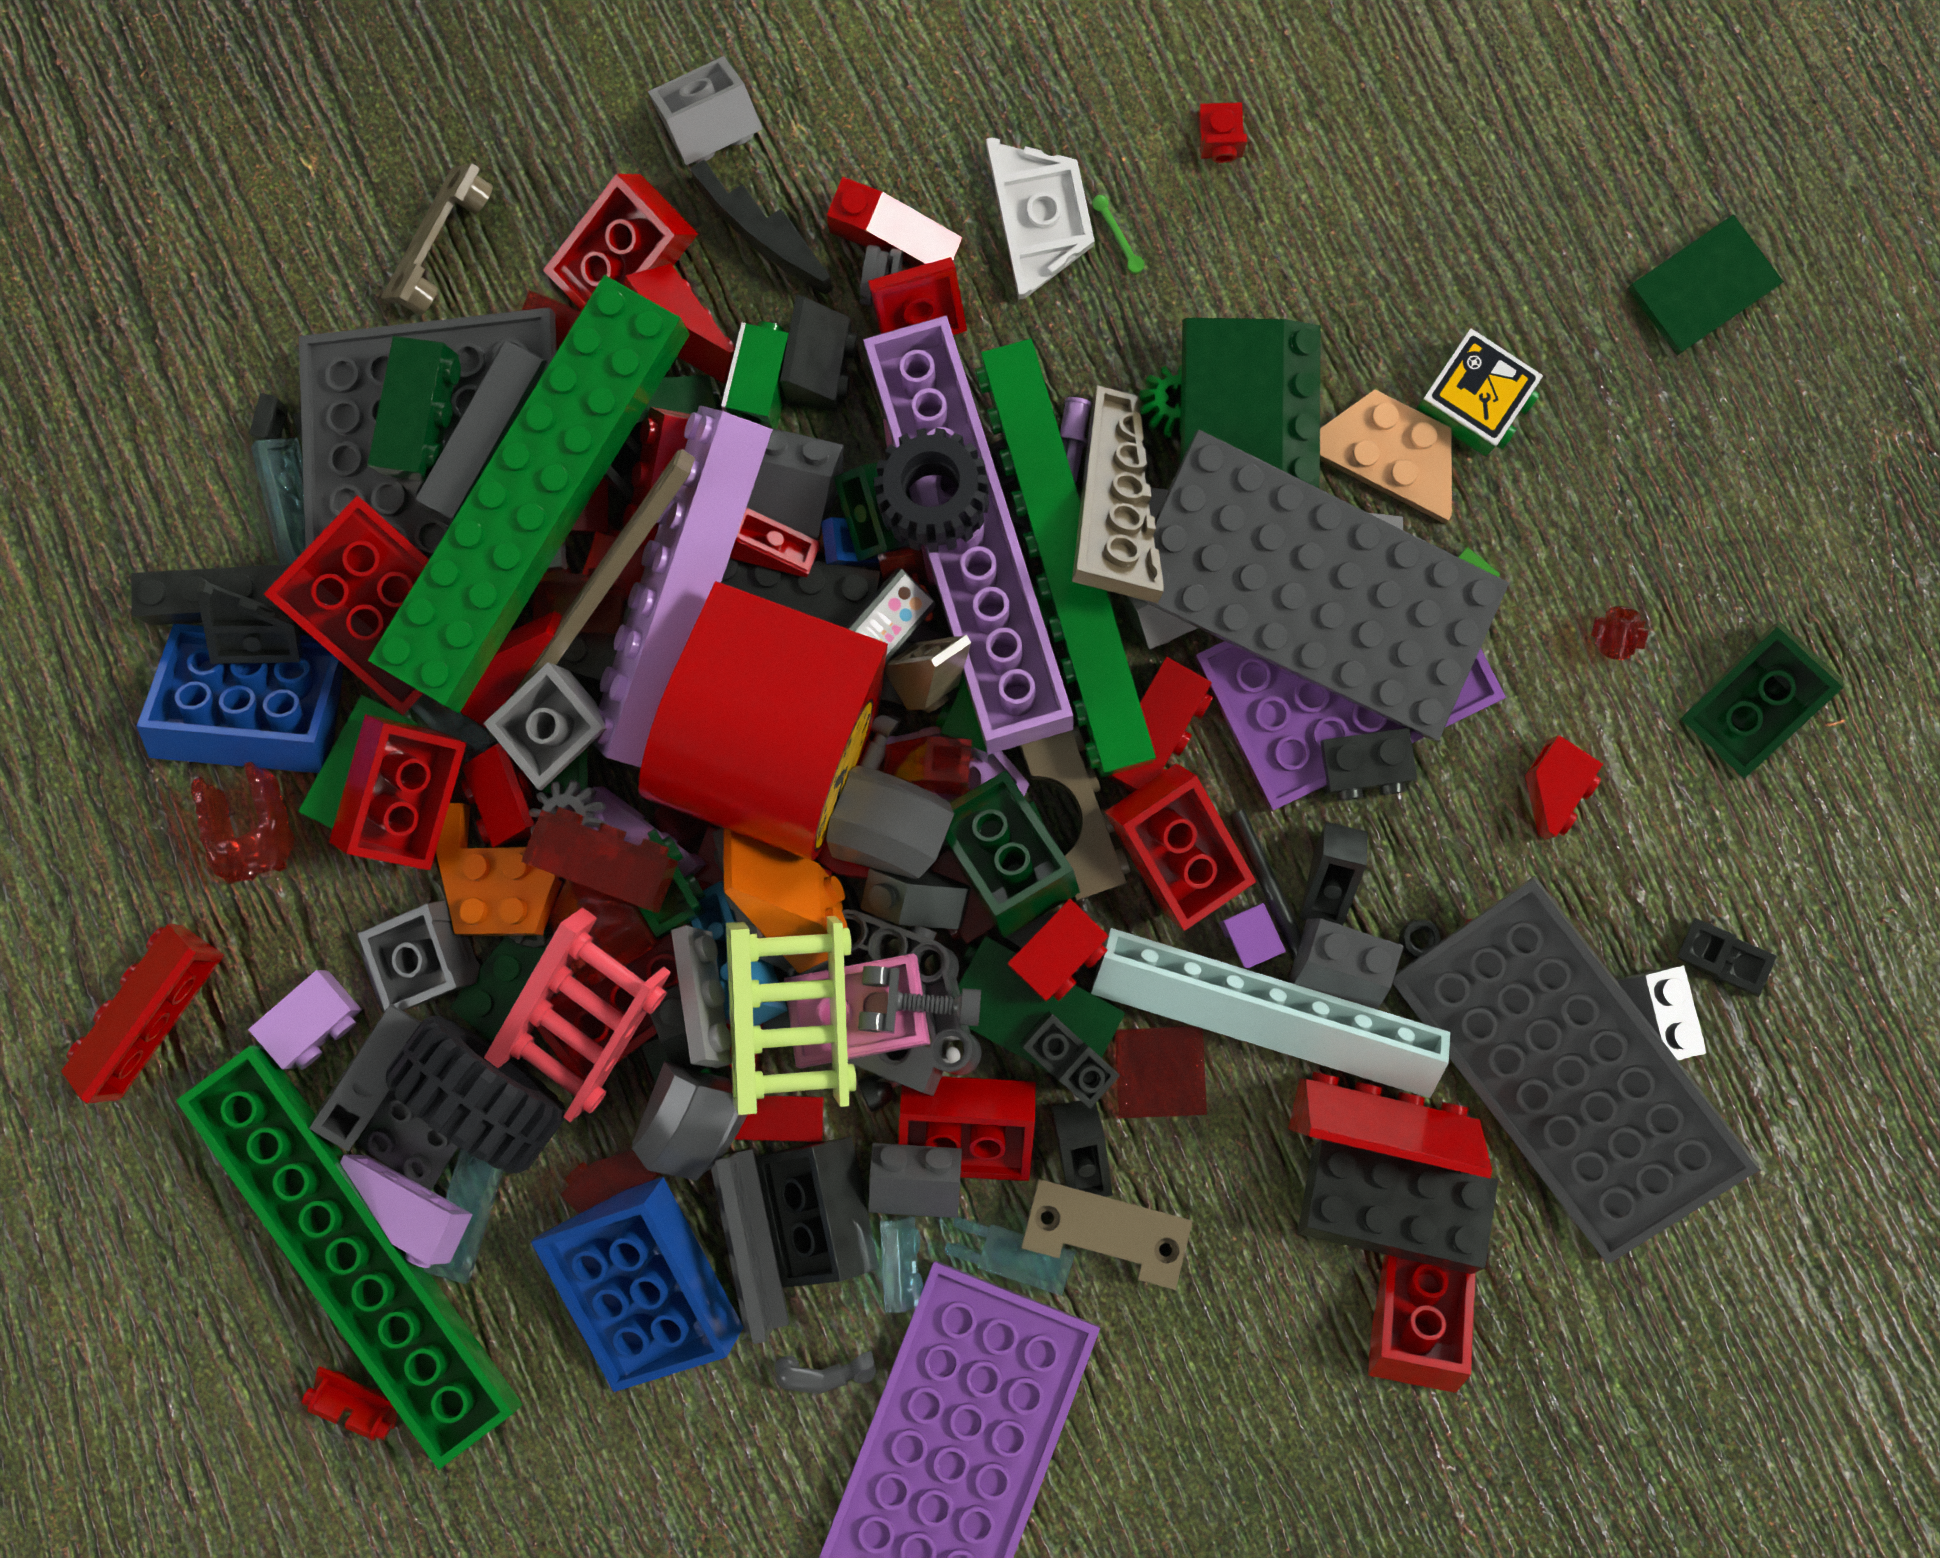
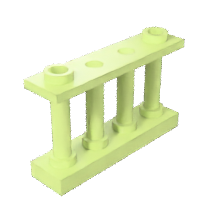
M826 916L827 934L757 938V934H750V930L745 922L726 923L733 1105L738 1115L757 1114L756 1099H764V1094L833 1088V1097L839 1106H849V1092L856 1091L854 1064H848L844 956L851 955V935L849 928H843V923L836 916ZM828 952L829 979L759 984V980H752L751 962H758L759 957ZM830 998V1025L761 1030L760 1025L753 1026V1008H759L763 1002ZM831 1043L832 1070L763 1075L762 1071H755V1054L762 1053V1048Z

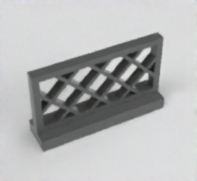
M754 1148L723 1155L715 1161L716 1164L711 1168L745 1335L751 1334L753 1344L766 1342L773 1329L788 1326L790 1319L781 1284Z

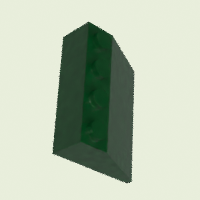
M1183 319L1180 464L1195 432L1201 430L1319 488L1321 325L1288 319Z

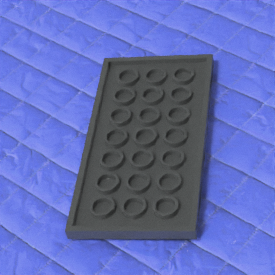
M1198 430L1190 442L1155 519L1156 530L1153 536L1155 548L1159 549L1164 592L1158 603L1139 600L1404 728H1410L1411 731L1431 741H1439L1509 582Z
M1533 876L1395 973L1393 985L1423 1024L1450 1032L1449 1058L1607 1264L1615 1261L1759 1171V1164L1536 876Z

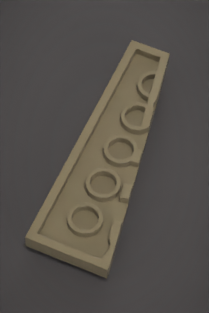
M1097 385L1092 397L1072 582L1158 603L1164 592L1159 549H1156L1153 535L1156 525L1154 516L1150 514L1149 502L1152 495L1150 485L1146 484L1145 477L1147 459L1142 443L1144 436L1138 396Z

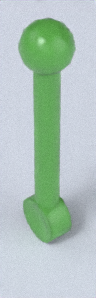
M1097 195L1092 200L1093 208L1102 213L1128 259V271L1135 275L1141 273L1144 268V260L1134 255L1108 209V198L1104 195Z

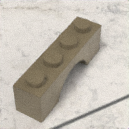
M1073 726V730L1019 745L1018 748L1030 780L1044 781L1060 787L1072 798L1077 807L1080 818V831L1074 847L1065 855V858L1074 870L1080 893L1073 897L1074 902L1127 883L1124 875L1130 873V868L1122 848L1115 850L1109 834L1115 832L1105 814L1108 808L1100 809L1094 793L1100 791V786L1095 771L1091 767L1085 768L1079 752L1084 751L1085 746L1078 726Z

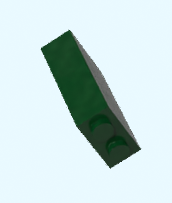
M987 936L984 937L981 944L974 940L972 941L961 961V964L967 966L968 969L960 983L957 982L960 994L963 988L981 990L978 1026H969V1029L1049 1072L1022 1048L1019 1043L1046 1012L1050 1011L1102 1058L1125 1012L1076 985L1059 1001L1051 996L1045 1002L1006 965L1017 954L1016 952Z

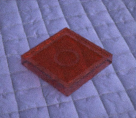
M1193 1026L1116 1030L1114 1034L1116 1072L1120 1075L1116 1080L1118 1118L1207 1115L1203 1028Z

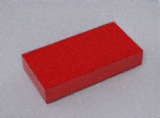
M764 1095V1099H756L757 1114L747 1115L734 1139L822 1142L824 1097Z

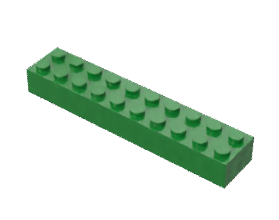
M603 276L368 659L369 662L442 705L460 713L688 339L690 333L681 317L608 276Z
M262 1045L247 1047L175 1100L438 1470L506 1420L523 1405L427 1269L407 1261L404 1258L406 1252L391 1244L340 1164L344 1155L338 1145L309 1129L315 1113L285 1071L281 1069Z

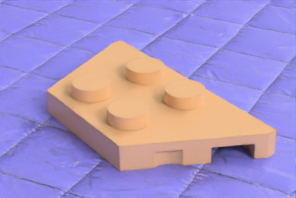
M1373 390L1320 428V461L1444 524L1449 521L1452 516L1450 427L1377 390Z

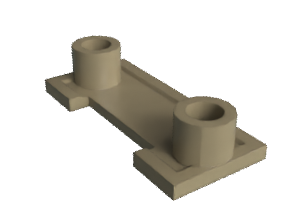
M469 163L451 168L383 292L382 300L387 303H399L419 316L423 315L430 307L438 287L421 277L425 271L421 264L455 202L471 213L477 214L489 199L493 186L477 176L480 170L479 167Z
M1038 1179L1033 1203L1028 1212V1222L1021 1248L1060 1258L1062 1246L1065 1243L1141 1264L1137 1280L1176 1290L1193 1220ZM1045 1211L1053 1214V1221L1050 1224H1044L1041 1221V1215ZM1164 1243H1168L1171 1246V1252L1167 1256H1162L1159 1252V1247Z

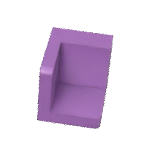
M1264 903L1219 922L1225 938L1230 937L1244 968H1250L1286 952Z

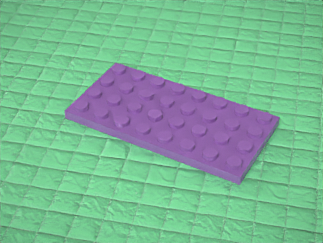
M934 1260L819 1558H1014L1098 1336L1100 1326Z

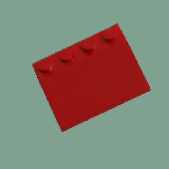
M357 495L268 588L264 595L402 716L423 695L419 690L369 662L368 659L429 559Z
M1317 1072L1312 1073L1311 1080L1299 1078L1288 1127L1289 1130L1318 1139L1491 1178L1492 1166L1480 1119L1467 1117V1107L1442 1102L1440 1110L1424 1107V1097L1399 1092L1397 1100L1381 1097V1087L1356 1082L1354 1090L1337 1086L1339 1077Z

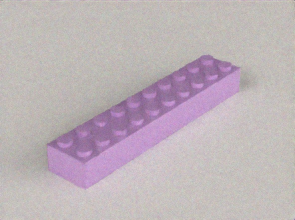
M947 315L863 339L868 364L893 446L898 448L900 446L899 437L906 433L912 439L917 437L916 430L926 428L927 435H933L936 428L946 430V437L951 438L954 432L963 436L964 446L971 442L977 449L978 458L982 457L986 467L989 508L988 513H983L984 523L980 530L973 527V537L967 542L962 538L957 539V548L949 551L946 544L938 546L939 553H929L928 545H924L951 636L967 635L971 641L963 675L987 754L989 755L1073 730V713ZM929 475L917 480L908 492L912 502L925 507H935L949 501L955 495L958 486L945 476Z

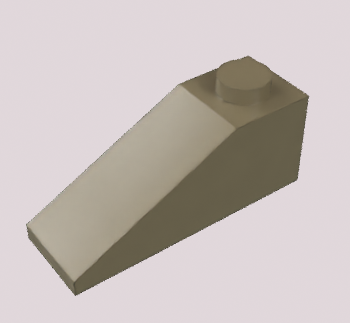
M967 635L916 642L888 661L884 672L908 711L925 709L926 713L941 707L949 700L946 694L959 686L970 649L971 641Z

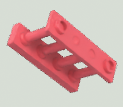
M583 907L560 923L484 1056L487 1061L497 1068L501 1067L512 1057L517 1060L522 1057L572 1094L575 1098L563 1117L569 1122H572L584 1110L589 1114L592 1113L603 1100L606 1091L601 1087L646 1013L652 1014L663 1001L667 992L662 989V986L671 973L663 967L645 982L592 943L593 937L588 934L597 917ZM581 957L635 997L625 1015L572 977L573 971L569 969V966L573 959L577 960ZM561 991L614 1030L605 1048L552 1010L554 1005L549 1001L554 993L557 994ZM535 1026H544L595 1064L585 1081L533 1043L535 1038L530 1034Z

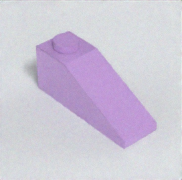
M343 1155L340 1164L391 1244L406 1252L404 1258L422 1268H430L433 1264L450 1263L473 1214L367 1155Z

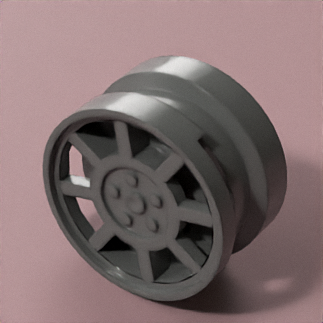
M868 245L860 288V295H863L866 299L860 298V305L869 307L873 305L868 280L889 275V268H891V274L902 271L903 250L892 248L890 252L881 251L880 246Z

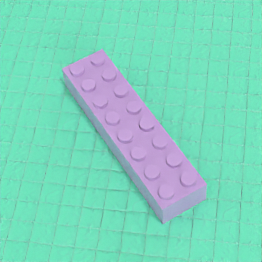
M700 405L697 413L693 412L690 415L684 432V437L688 439L685 451L695 457L690 475L656 523L660 525L655 540H650L644 549L642 565L646 567L641 582H636L630 591L628 607L631 608L626 625L622 624L616 633L614 650H617L613 665L605 669L600 682V691L603 692L598 709L606 730L592 744L606 758L641 767L650 729L668 681L714 582L721 583L773 429L721 410Z

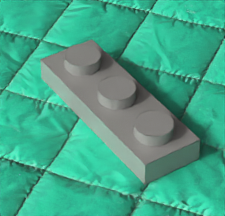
M687 925L673 929L671 933L690 1062L694 1065L713 1068L732 1064L730 1052L732 1040L726 1026L723 1006L725 994L719 980L716 961L718 948L713 939L712 932Z

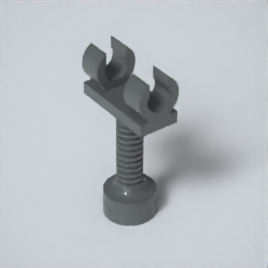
M863 967V985L889 987L887 1014L859 1012V1031L894 1034L896 1012L901 1011V1009L903 1011H906V1009L907 1011L912 1010V1012H915V1010L919 1012L921 1010L923 1013L924 1011L926 1013L929 1011L930 1013L935 1012L936 1014L938 1012L939 1014L948 1013L949 1015L953 1013V1015L958 1017L960 1025L978 1026L981 999L980 989L963 988L961 994L954 997V999L952 996L950 998L945 996L944 998V996L939 997V995H936V997L932 995L930 997L928 994L927 996L925 994L922 996L921 994L916 995V993L913 995L912 993L903 994L898 990L899 968Z

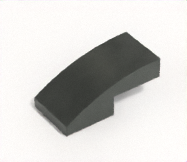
M1694 918L1677 959L1731 986L1759 997L1777 955L1736 938L1737 935Z

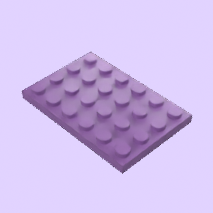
M1226 641L1198 653L1194 657L1203 677L1212 682L1209 689L1271 812L1327 785L1320 741L1404 729V727ZM1481 648L1445 727L1506 698ZM1410 730L1412 743L1425 738Z

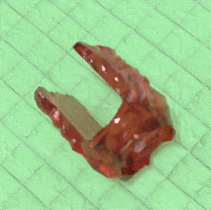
M253 762L244 763L258 817V825L240 837L235 838L224 792L220 791V789L216 790L212 784H206L202 777L195 778L191 784V795L196 806L195 813L199 828V840L205 848L207 863L213 873L226 884L247 880L253 881L261 873L272 870L281 872L287 869L288 856L294 845L295 836L289 827V815L286 812V805L282 801L283 796L280 795V785L271 772L265 768L259 769Z

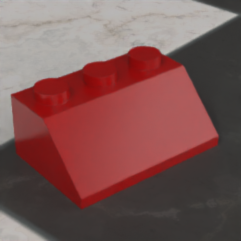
M941 1076L934 1096L902 1084L898 1145L962 1148L960 1177L1029 1181L1035 1126L1036 1082Z

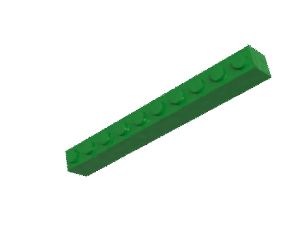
M1032 338L981 352V367L975 368L978 387L981 394L989 393L993 407L987 409L990 428L993 435L1001 434L1005 448L999 451L1002 469L1005 476L1013 475L1017 491L1011 492L1013 506L1017 517L1025 516L1029 532L1023 534L1027 554L1030 559L1037 557L1041 574L1035 575L1039 595L1042 601L1049 599L1053 611V616L1047 617L1051 636L1054 643L1062 642L1066 658L1060 659L1064 680L1067 685L1074 683L1078 700L1072 701V706L1078 726L1086 725L1091 742L1085 743L1084 746L1091 769L1099 768L1102 778L1151 764L1156 759L1107 591L1072 582L1080 500Z

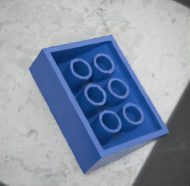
M173 623L136 727L149 758L319 773L330 754L334 740L344 664L312 636L300 635L303 651L300 662L211 664L204 627Z
M664 1177L626 1189L534 1237L531 1241L613 1392L726 1358L744 1328Z

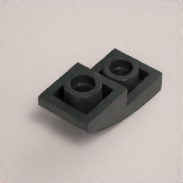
M1050 1011L1046 1012L1019 1043L1022 1048L1090 1109L1120 1076Z

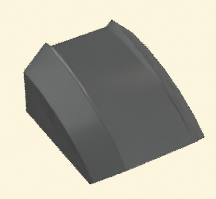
M858 765L849 771L832 816L829 818L826 841L832 858L912 879H919L936 861L954 812L950 802L928 790L895 776Z
M447 900L427 903L357 934L360 954L377 1003L383 1013L390 1003L405 1011L477 983L480 964L476 961L468 936L454 933Z
M664 1061L632 1143L633 1151L647 1170L698 1180L716 1164L715 1161L725 1154L748 1115H738L733 1105L732 1077L725 1078L687 1069L680 1064Z

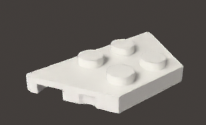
M987 138L986 148L1018 300L1025 299L1094 246V236L1078 161L1061 155L1048 156L1042 150L1027 146L1022 150L1000 144V139Z

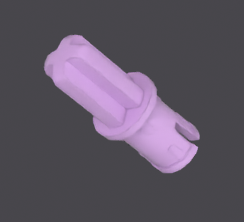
M1067 397L1064 401L1065 407L1060 435L1074 483H1076L1082 449L1087 447L1088 440L1085 438L1092 403L1083 398Z

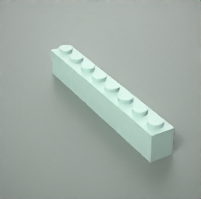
M1110 929L1109 937L1105 943V947L1108 950L1098 962L1091 991L1093 995L1427 1098H1431L1449 1063L1450 1032L1120 930Z

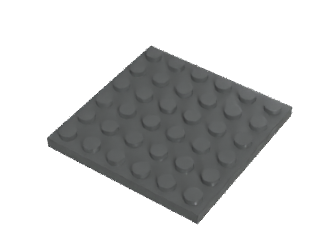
M540 308L299 336L306 548L357 495L428 559L431 558L454 520L415 500L425 482L387 477L367 466L393 336L443 342L459 355L461 374L458 383L453 385L450 401L453 409L450 425L445 428L442 446L445 448L505 341H509L547 360L540 376L541 379L557 353L555 312L550 308ZM566 539L546 572L567 570Z

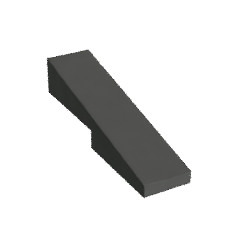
M509 341L504 342L415 500L451 519H455L536 387L547 360Z

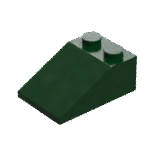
M1778 620L1735 661L1680 719L1745 779L1844 688L1843 679Z
M1006 770L950 803L954 816L944 841L1003 938L1080 893L1073 868Z

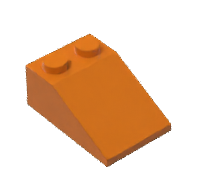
M723 830L724 892L766 938L827 934L826 916H836L843 923V928H847L842 912V901L845 899V892L840 881L835 876L830 877L815 861L731 830ZM828 952L783 955V957L800 974L827 961Z

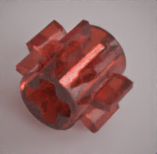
M1614 606L1606 611L1604 618L1595 617L1591 636L1596 638L1594 645L1599 646V651L1604 656L1616 660H1625L1635 654L1636 648L1645 649L1650 630L1644 628L1646 621L1641 620V614L1638 611L1625 606Z

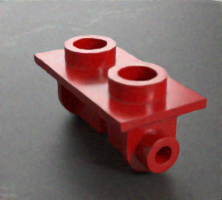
M321 1366L317 1368L314 1388L309 1387L301 1402L302 1405L308 1407V1413L317 1415L337 1424L344 1411L350 1413L351 1415L347 1419L344 1428L372 1441H375L376 1438L384 1441L390 1429L394 1430L398 1418L397 1411L382 1390L371 1389L353 1381L343 1372L330 1371Z

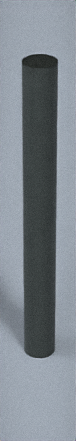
M1243 809L1230 815L1229 818L1291 955L1295 959L1300 948L1302 934L1246 811Z

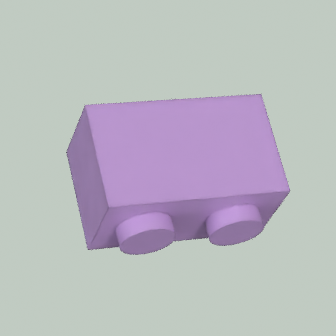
M316 970L248 1030L282 1070L295 1069L297 1067L303 1070L321 1056L322 1051L319 1047L331 1037L334 1040H338L356 1025L353 1018L362 1009L329 971Z

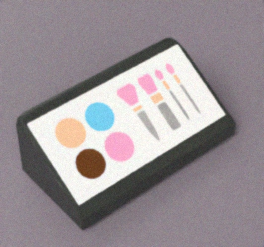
M897 567L845 628L888 643L886 665L937 604L903 569Z

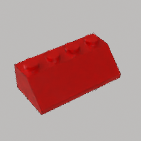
M167 924L165 928L160 927L152 934L146 944L148 951L139 964L135 963L126 970L119 982L122 986L113 1000H107L100 1006L93 1017L95 1022L93 1028L86 1037H80L67 1052L66 1058L69 1061L61 1072L81 1100L89 1104L122 1099L224 957L222 952L183 925Z

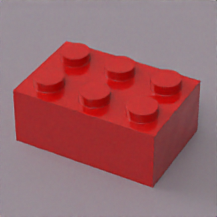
M365 714L329 842L349 855L431 871L467 743L448 733Z
M1177 763L1105 811L1107 818L1162 912L1183 931H1186L1256 883L1254 876L1197 775Z

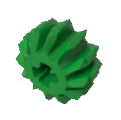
M1166 365L1160 370V378L1149 375L1146 379V385L1149 389L1140 390L1138 396L1140 401L1146 403L1140 408L1141 417H1153L1148 425V429L1155 431L1160 425L1164 426L1163 437L1165 439H1170L1174 428L1177 429L1178 434L1181 436V406L1179 409L1178 404H1176L1175 409L1167 405L1169 396L1171 400L1174 399V396L1181 398L1182 365L1179 366L1174 376Z

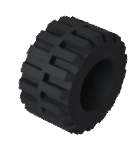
M926 428L916 430L917 437L910 439L907 433L899 437L900 446L898 448L890 444L885 450L886 461L879 459L876 467L878 477H874V488L880 515H882L883 523L887 530L893 529L894 538L901 544L908 539L910 548L920 551L922 545H928L929 553H939L938 546L946 544L949 551L957 548V539L962 538L965 542L969 541L973 537L972 528L975 527L980 530L984 523L983 513H988L989 508L986 467L982 457L978 458L977 449L971 442L964 446L963 436L954 432L952 437L948 438L946 437V430L936 428L935 434L927 435ZM929 475L945 476L958 486V490L949 501L935 507L918 505L906 496L910 487L917 480Z

